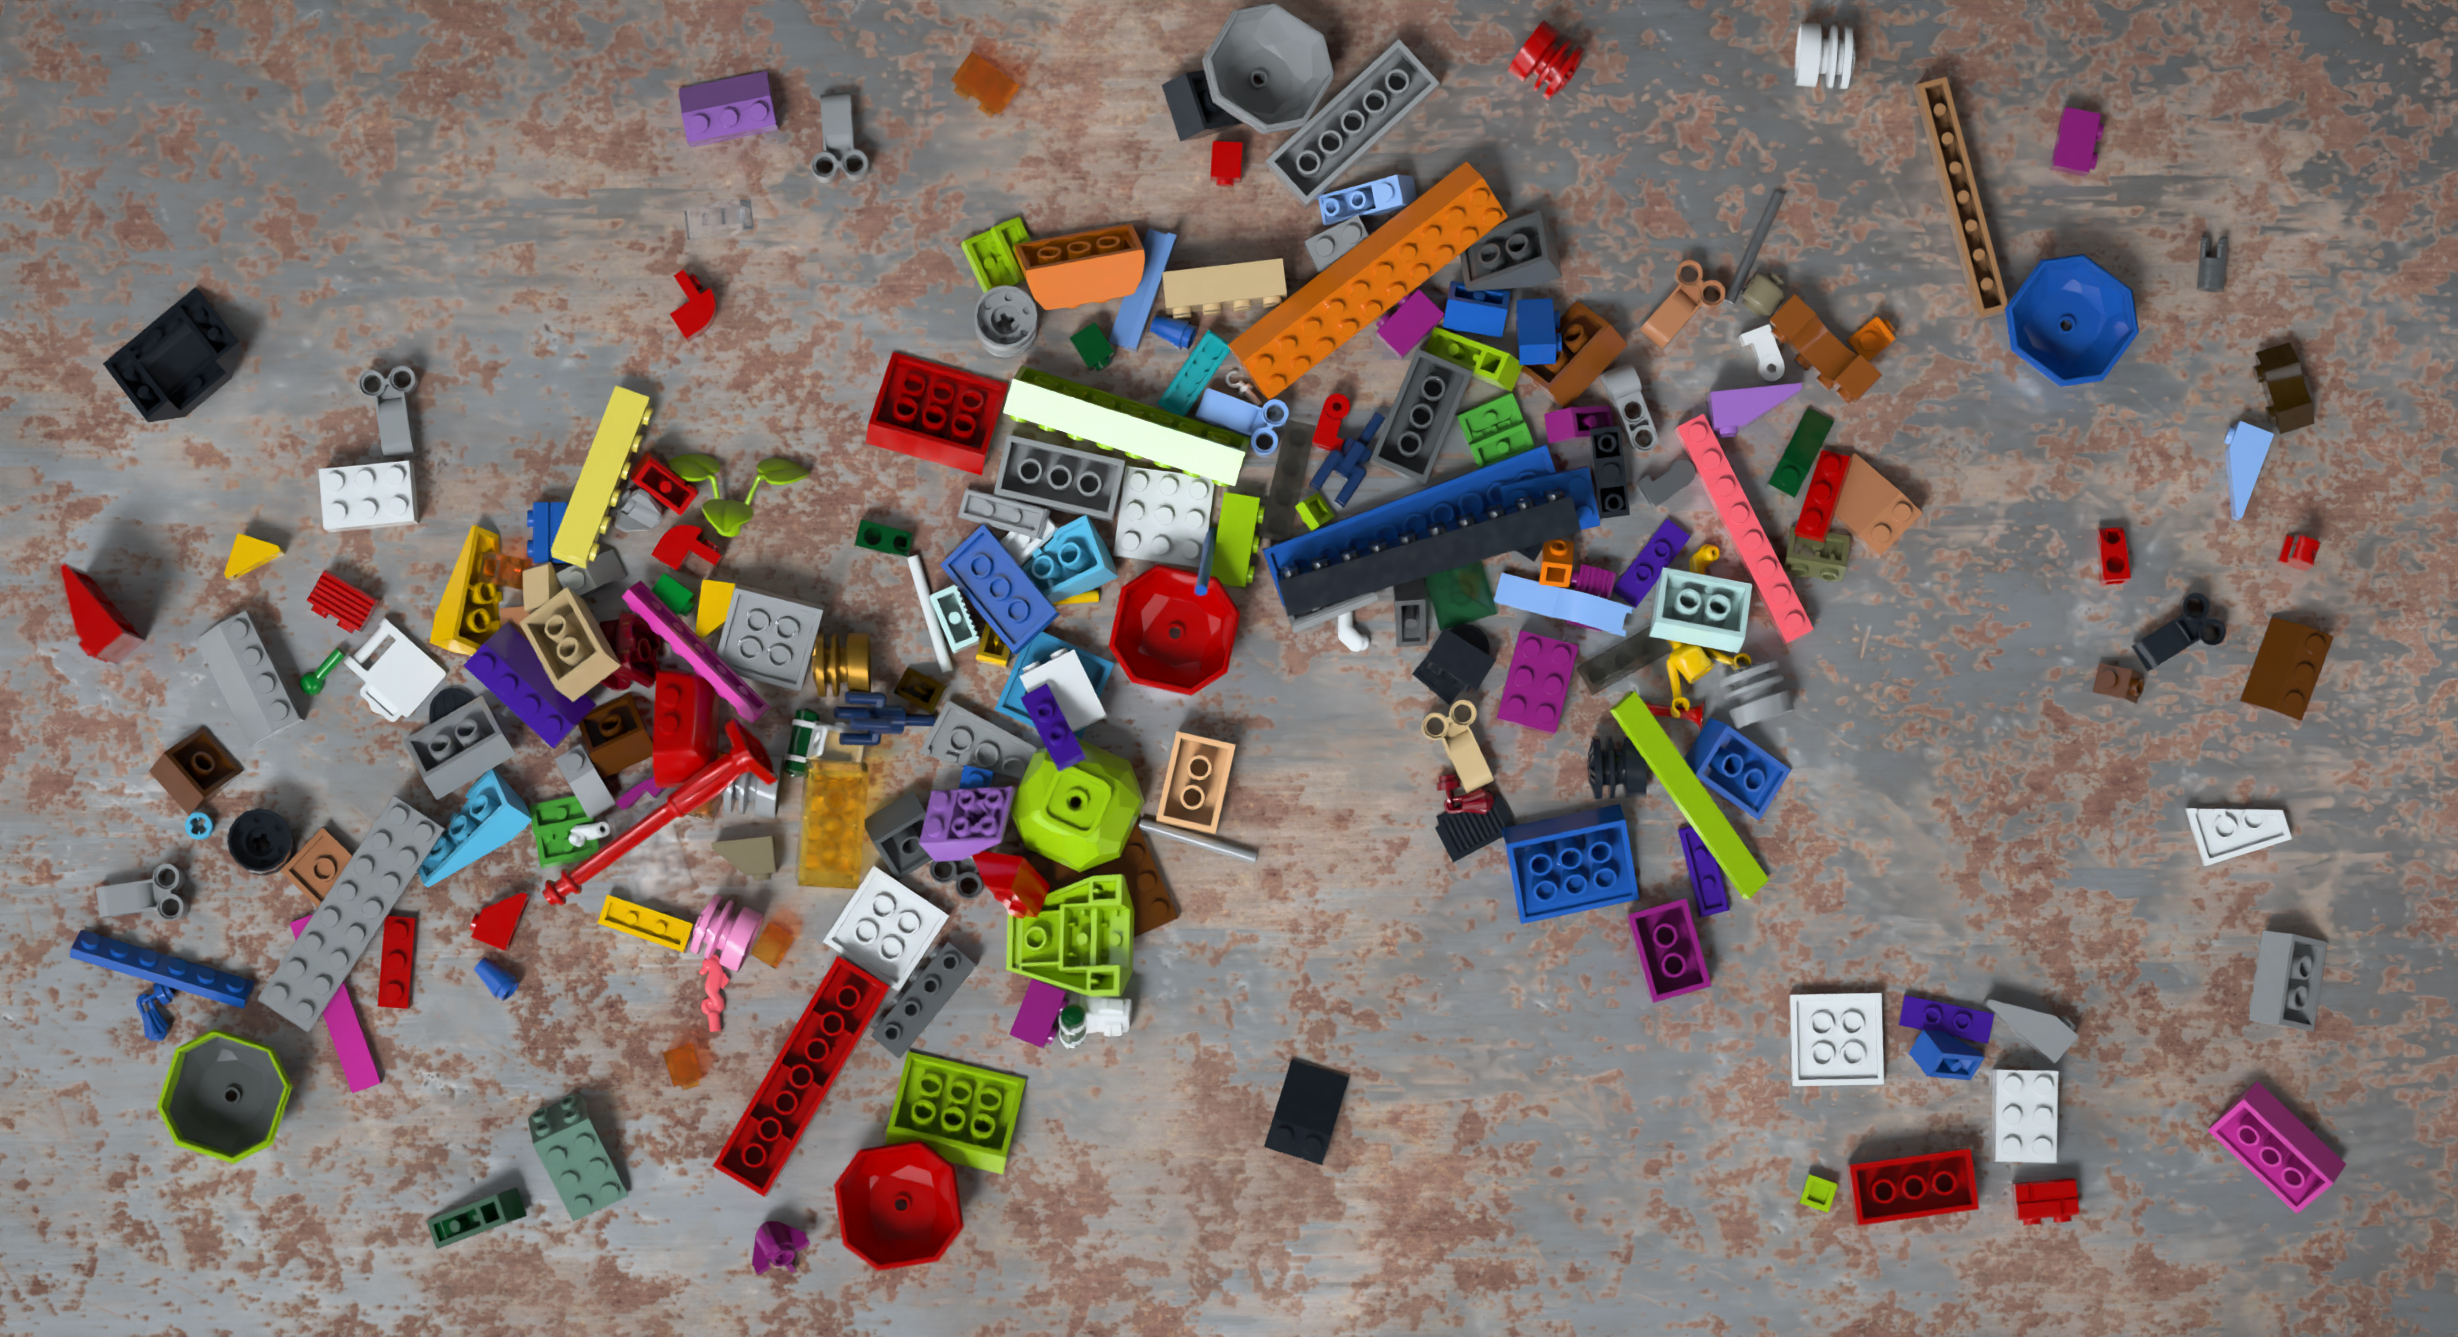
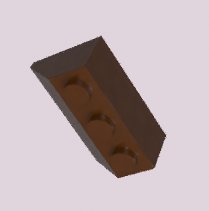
M2271 617L2239 702L2293 723L2301 722L2334 636L2305 625Z

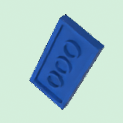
M982 524L940 564L1014 654H1018L1061 614L985 524Z

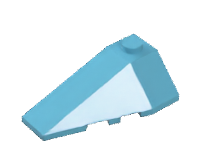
M1087 515L1060 527L1052 534L1053 538L1043 548H1037L1032 553L1033 557L1022 566L1052 603L1093 590L1119 577L1109 549Z
M492 768L487 771L468 790L465 795L468 801L459 814L453 812L448 819L451 821L450 827L440 837L418 870L424 886L429 888L511 841L533 820L525 802L495 769Z

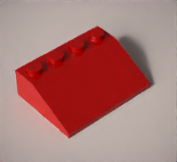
M892 352L868 423L866 444L982 476L1008 384Z
M66 563L60 566L75 632L81 639L78 645L89 657L92 656L100 661L103 660L106 663L109 661L118 665L144 643L145 640L87 572Z

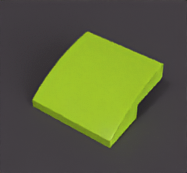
M1020 217L994 226L991 230L961 243L984 294L994 287L1004 285L1013 287L1026 281L1016 258L1014 244L1031 241Z

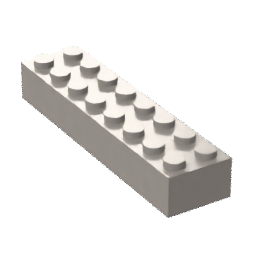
M393 795L257 1000L306 1032H311L446 829Z

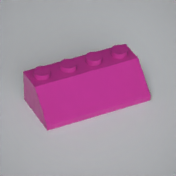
M2258 1081L2238 1096L2208 1129V1132L2296 1214L2334 1184L2346 1166L2342 1159Z

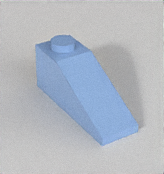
M2242 421L2237 422L2234 427L2229 426L2223 443L2227 444L2225 460L2231 518L2236 521L2243 517L2274 436L2271 432Z

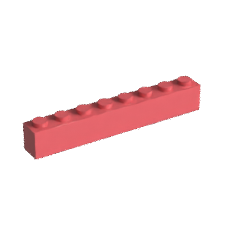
M1702 414L1676 427L1674 431L1689 461L1694 465L1695 472L1783 645L1810 633L1814 628L1705 415Z

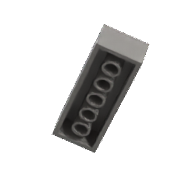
M1398 39L1309 120L1305 126L1265 161V166L1297 201L1307 209L1439 89L1440 82Z

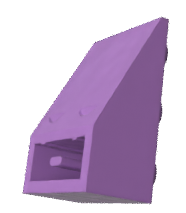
M994 787L932 791L919 844L936 862L963 860L1002 842L1014 788Z

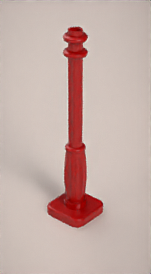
M736 718L727 722L725 729L733 745L729 753L695 773L675 792L667 796V802L571 871L567 868L562 869L560 879L555 882L553 880H546V889L542 891L544 898L552 906L555 904L565 905L566 896L571 892L580 894L582 892L581 885L676 817L684 818L686 814L711 801L744 773L752 772L768 786L774 784L779 780V777L762 742Z

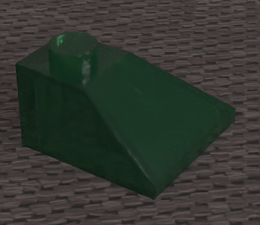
M1482 561L1423 577L1439 631L1498 614Z

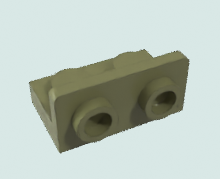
M1790 527L1786 559L1783 566L1785 573L1795 577L1819 578L1826 582L1843 581L1847 567L1850 536L1828 533L1826 541L1823 543L1797 537L1794 532L1796 527Z

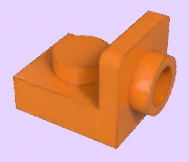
M1876 316L1847 339L1846 342L1857 355L1861 354L1869 362L1895 341L1896 338L1893 334L1896 331L1886 318L1881 320Z

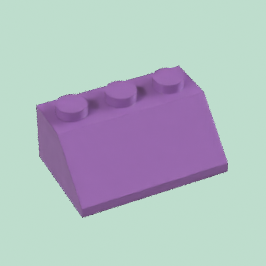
M767 71L678 89L687 143L690 148L779 130Z

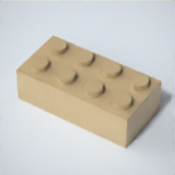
M1283 258L1162 272L1167 315H1173V319L1190 318L1191 313L1203 311V316L1221 314V309L1233 308V312H1246L1251 310V306L1262 304L1263 309H1273L1287 299Z

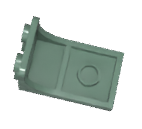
M582 1093L565 1096L559 1103L548 1108H539L528 1118V1124L533 1145L573 1221L628 1197L627 1189L595 1128L586 1099Z

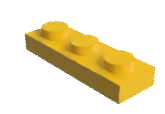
M610 895L606 896L597 922L598 924L683 953L686 950L694 924Z

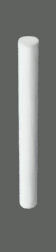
M919 555L911 556L907 560L942 674L953 671L952 663L936 611L929 597L931 594Z

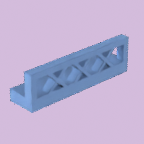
M1148 228L1142 245L1145 254L1142 280L1134 294L1124 296L1108 343L1137 353L1163 280L1162 272H1166L1177 241V235L1169 232L1166 235Z

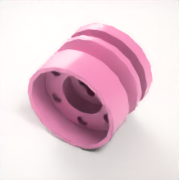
M715 894L711 902L703 909L696 923L690 951L699 954L706 943L708 945L704 957L710 959L718 948L722 950L719 964L739 972L755 941L764 915L744 907L739 915L734 917L732 913L735 902L729 900L723 911H721L723 897Z

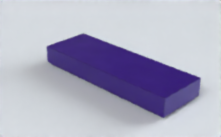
M1692 826L1678 829L1699 917L1729 911L1730 908L1718 862Z

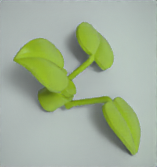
M684 454L667 462L671 471L683 480L702 481L708 478L711 481L715 499L705 501L702 511L708 521L717 529V532L727 537L738 536L741 533V525L752 519L753 509L749 505L762 480L765 479L772 485H785L810 476V472L793 461L783 458L765 459L757 464V471L760 474L756 476L743 503L720 499L717 479L714 474L720 471L721 466L715 459L703 454Z

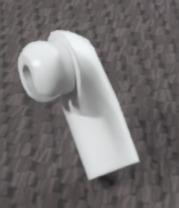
M1353 611L1338 616L1339 640L1352 651L1366 650L1369 646V639L1365 634L1361 635L1353 628Z
M604 821L594 824L576 825L570 830L569 842L578 847L583 846L585 840H595L607 836L610 833V826Z

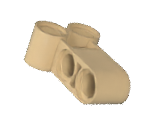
M1459 700L1451 705L1447 718L1440 713L1427 715L1421 722V731L1429 740H1441L1465 792L1469 793L1493 782L1494 778L1469 727L1476 719V708L1468 700ZM1465 705L1469 708L1471 715L1467 722L1456 720L1454 710L1457 706ZM1431 718H1438L1443 723V731L1439 735H1432L1427 730V722Z

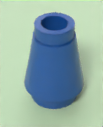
M1156 315L1152 321L1150 332L1181 350L1182 348L1190 349L1196 337L1197 327L1191 325V321Z
M486 957L474 968V971L494 998H500L502 1001H505L513 995L519 986V982L515 980L516 976Z

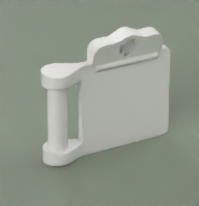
M383 618L378 623L380 627L353 657L348 656L344 663L366 682L360 690V695L368 701L371 710L382 714L387 720L394 722L401 715L409 717L444 679L446 672L386 618ZM390 634L396 641L367 672L361 665Z

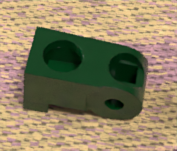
M861 519L854 548L909 558L914 534Z

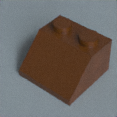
M631 693L591 710L578 724L588 753L602 779L653 756V740Z
M201 727L165 751L149 772L190 816L216 797L243 770L204 727Z

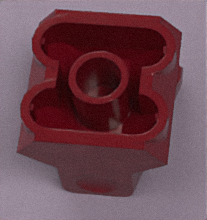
M620 613L616 620L600 622L599 627L621 667L599 683L616 692L628 689L631 680L648 689L652 687L656 681V671L659 668L656 653L661 648L660 635L652 631L646 620L635 614Z

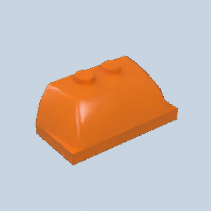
M1132 223L1014 244L1016 258L1031 293L1045 310L1064 307L1077 308L1081 304L1091 302L1105 303L1113 298L1130 296L1135 293L1142 280L1145 264L1144 248Z

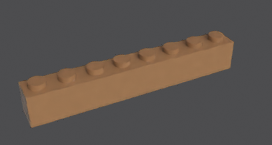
M1947 76L1919 83L1914 88V93L1975 319L1978 321L2005 314V307L2008 305Z

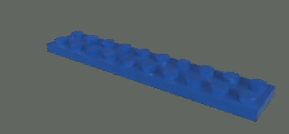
M1540 445L1317 528L1314 531H1309L1263 548V554L1283 607L1285 605L1276 576L1277 573L1281 572V567L1293 563H1298L1299 567L1311 564V558L1327 554L1329 559L1339 556L1340 550L1356 546L1357 550L1369 547L1368 542L1385 537L1386 541L1398 538V533L1406 530L1415 529L1416 533L1425 531L1428 524L1437 521H1444L1445 524L1456 522V516L1473 512L1474 516L1486 513L1485 508L1496 504H1503L1499 485L1556 473L1547 445Z

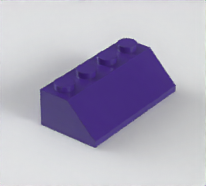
M508 622L493 634L463 665L553 749H556L597 705L585 693L573 702L554 687L531 643Z

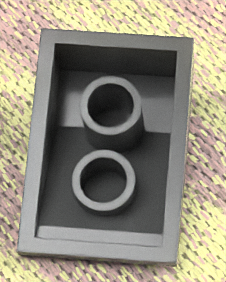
M1541 210L1497 225L1460 254L1464 284L1467 291L1535 287L1562 277L1554 228Z

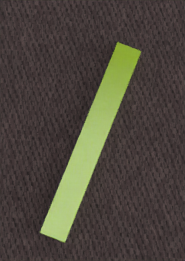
M1629 691L1610 709V712L1743 899H1750L1769 881L1768 877L1637 692Z

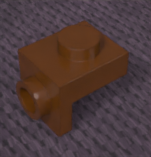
M2099 663L2093 693L2123 699L2136 704L2138 697L2141 696L2144 689L2143 674L2133 669Z

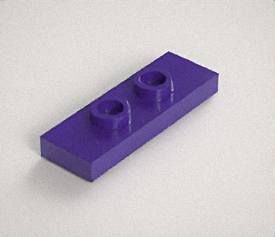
M1666 519L1614 586L1612 592L1636 609L1659 579L1663 567L1667 568L1691 536L1669 519Z
M1048 684L1020 697L1059 772L1086 758Z
M1904 995L1898 1025L1919 1030L1942 1031L1953 1037L1988 1044L1994 1014Z

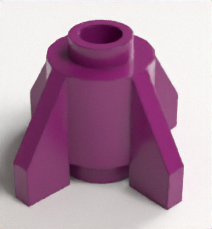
M767 1221L759 1227L755 1234L752 1266L758 1276L771 1269L769 1262L776 1267L786 1266L793 1273L796 1271L792 1263L795 1257L794 1250L796 1249L799 1252L811 1243L804 1232L779 1221Z

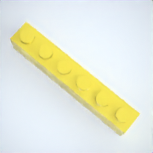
M615 385L551 548L553 558L587 569L589 561L595 562L600 549V544H597L600 533L606 534L611 521V517L607 515L611 506H617L622 490L618 489L622 479L627 480L632 468V463L629 462L632 452L637 453L641 446L643 436L639 435L643 425H649L654 409L650 408V397Z

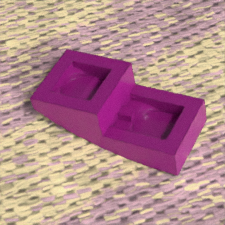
M651 777L630 789L615 803L623 811L628 812L647 791L657 799L667 788H656L655 779Z

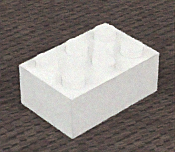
M399 461L318 469L323 528L327 532L419 524L414 464L412 462Z
M1993 1070L1991 1161L2057 1163L2058 1071Z

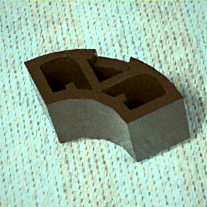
M2290 342L2256 352L2257 365L2253 366L2252 369L2256 382L2262 385L2268 404L2265 407L2268 422L2270 424L2275 423L2280 434L2315 424L2313 403L2303 379L2300 361Z

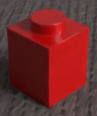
M1212 141L1210 181H1216V186L1234 187V182L1241 183L1243 143Z

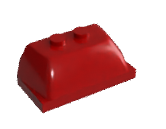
M658 668L656 671L653 732V770L656 788H679L695 773L718 759L721 696L717 694L711 683L693 671L671 668Z

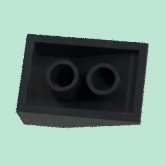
M1291 1060L1264 1147L1323 1165L1349 1078Z

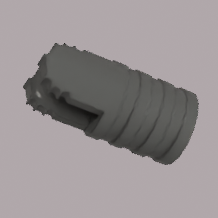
M2202 236L2197 290L2203 292H2223L2228 237L2219 238L2217 258H2209L2211 242L2209 236Z

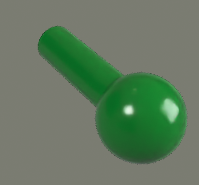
M337 647L315 672L305 673L300 679L302 692L309 696L319 694L324 687L323 680L346 656L345 652Z

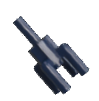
M1375 412L1357 440L1347 437L1341 451L1333 449L1309 483V486L1319 492L1331 472L1334 471L1342 478L1348 480L1334 500V503L1344 508L1367 474L1364 466L1373 454L1367 446L1386 418Z
M847 691L845 693L846 703L871 705L869 707L836 706L834 708V717L836 719H851V730H868V734L840 733V745L877 746L881 742L882 734L901 735L904 731V726L933 727L935 716L906 714L905 709L901 708L900 705L886 704L887 698L882 692Z

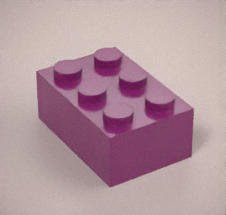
M1520 630L1496 720L1554 736L1579 646Z
M1686 898L1626 915L1650 1003L1711 987Z

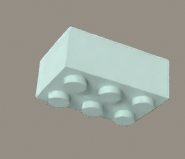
M1663 567L1656 586L1650 637L1739 653L1746 635L1752 584Z

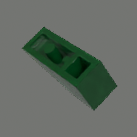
M1807 407L1765 487L1792 501L1805 480L1834 421Z
M516 1187L429 1219L427 1224L436 1249L526 1217L527 1214Z

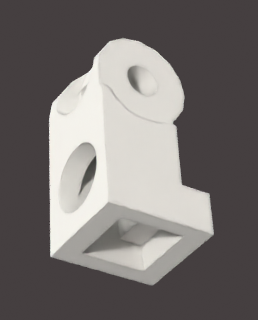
M1770 324L1739 336L1743 348L1751 345L1758 363L1756 368L1757 375L1760 380L1766 383H1774L1779 380L1785 370L1776 340L1770 332Z

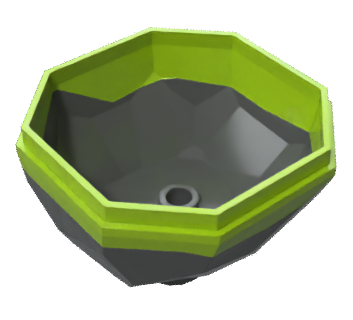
M214 1028L175 1049L156 1107L175 1145L236 1164L274 1144L293 1085L273 1047ZM231 1090L237 1093V1099L234 1102L229 1101L227 1098V1094Z

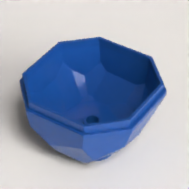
M2085 254L2040 260L2005 307L2011 351L2059 387L2103 381L2139 333L2133 290ZM2062 321L2070 323L2071 329L2069 331L2061 329Z

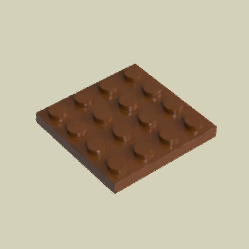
M1137 822L1119 858L1082 872H1078L1032 850L1019 855V857H1024L1050 885L1047 894L1092 876L1124 875L1134 908V938L1178 919Z

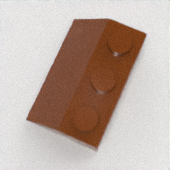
M1576 301L1560 318V329H1555V333H1561L1562 351H1556V364L1523 365L1521 370L1547 397L1563 409L1568 408L1628 345L1610 323L1579 301Z

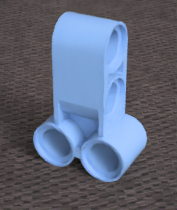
M1206 388L1195 417L1234 433L1250 437L1253 452L1259 457H1269L1275 453L1278 446V438L1273 429L1282 428L1287 423L1289 411L1286 404L1281 400H1269L1261 408L1219 391ZM1279 407L1284 413L1283 418L1278 422L1270 421L1266 415L1268 409ZM1259 436H1270L1273 440L1272 447L1268 450L1259 449L1256 445V439Z

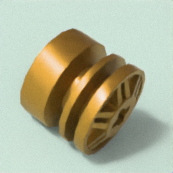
M849 633L846 647H840L837 634H832L831 647H826L825 634L816 635V643L812 652V672L818 697H827V684L832 683L834 697H839L841 683H847L848 691L871 692L869 633Z

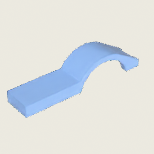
M1501 573L1494 602L1550 618L1584 624L1622 637H1626L1627 631L1622 630L1626 613L1632 614L1634 609L1633 607L1598 596L1555 586L1539 585V582L1506 573Z

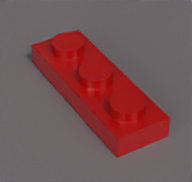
M1821 450L1794 531L1797 537L1825 543L1852 463L1850 456Z
M388 916L384 921L377 1007L409 1009L417 918Z

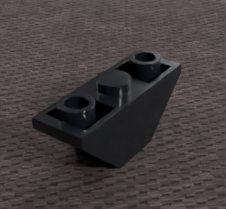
M1620 425L1590 428V455L1599 517L1603 519L1630 515Z

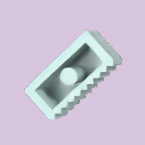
M955 585L929 596L954 654L979 644L981 640L978 637V632L975 631L976 627L973 625L974 622L971 620L970 614H968L969 611L966 609L967 606L964 603L961 592H959L960 589Z

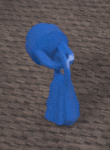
M154 983L155 993L139 995L136 999V1004L142 1016L145 1037L150 1041L160 1042L168 1034L169 1024L158 1012L154 1001L159 999L162 1005H167L172 1002V998L176 997V992L174 988ZM148 1003L151 1010L145 1012L142 1004Z

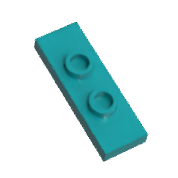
M1208 329L1157 404L1171 413L1185 416L1231 351L1227 346L1229 342Z

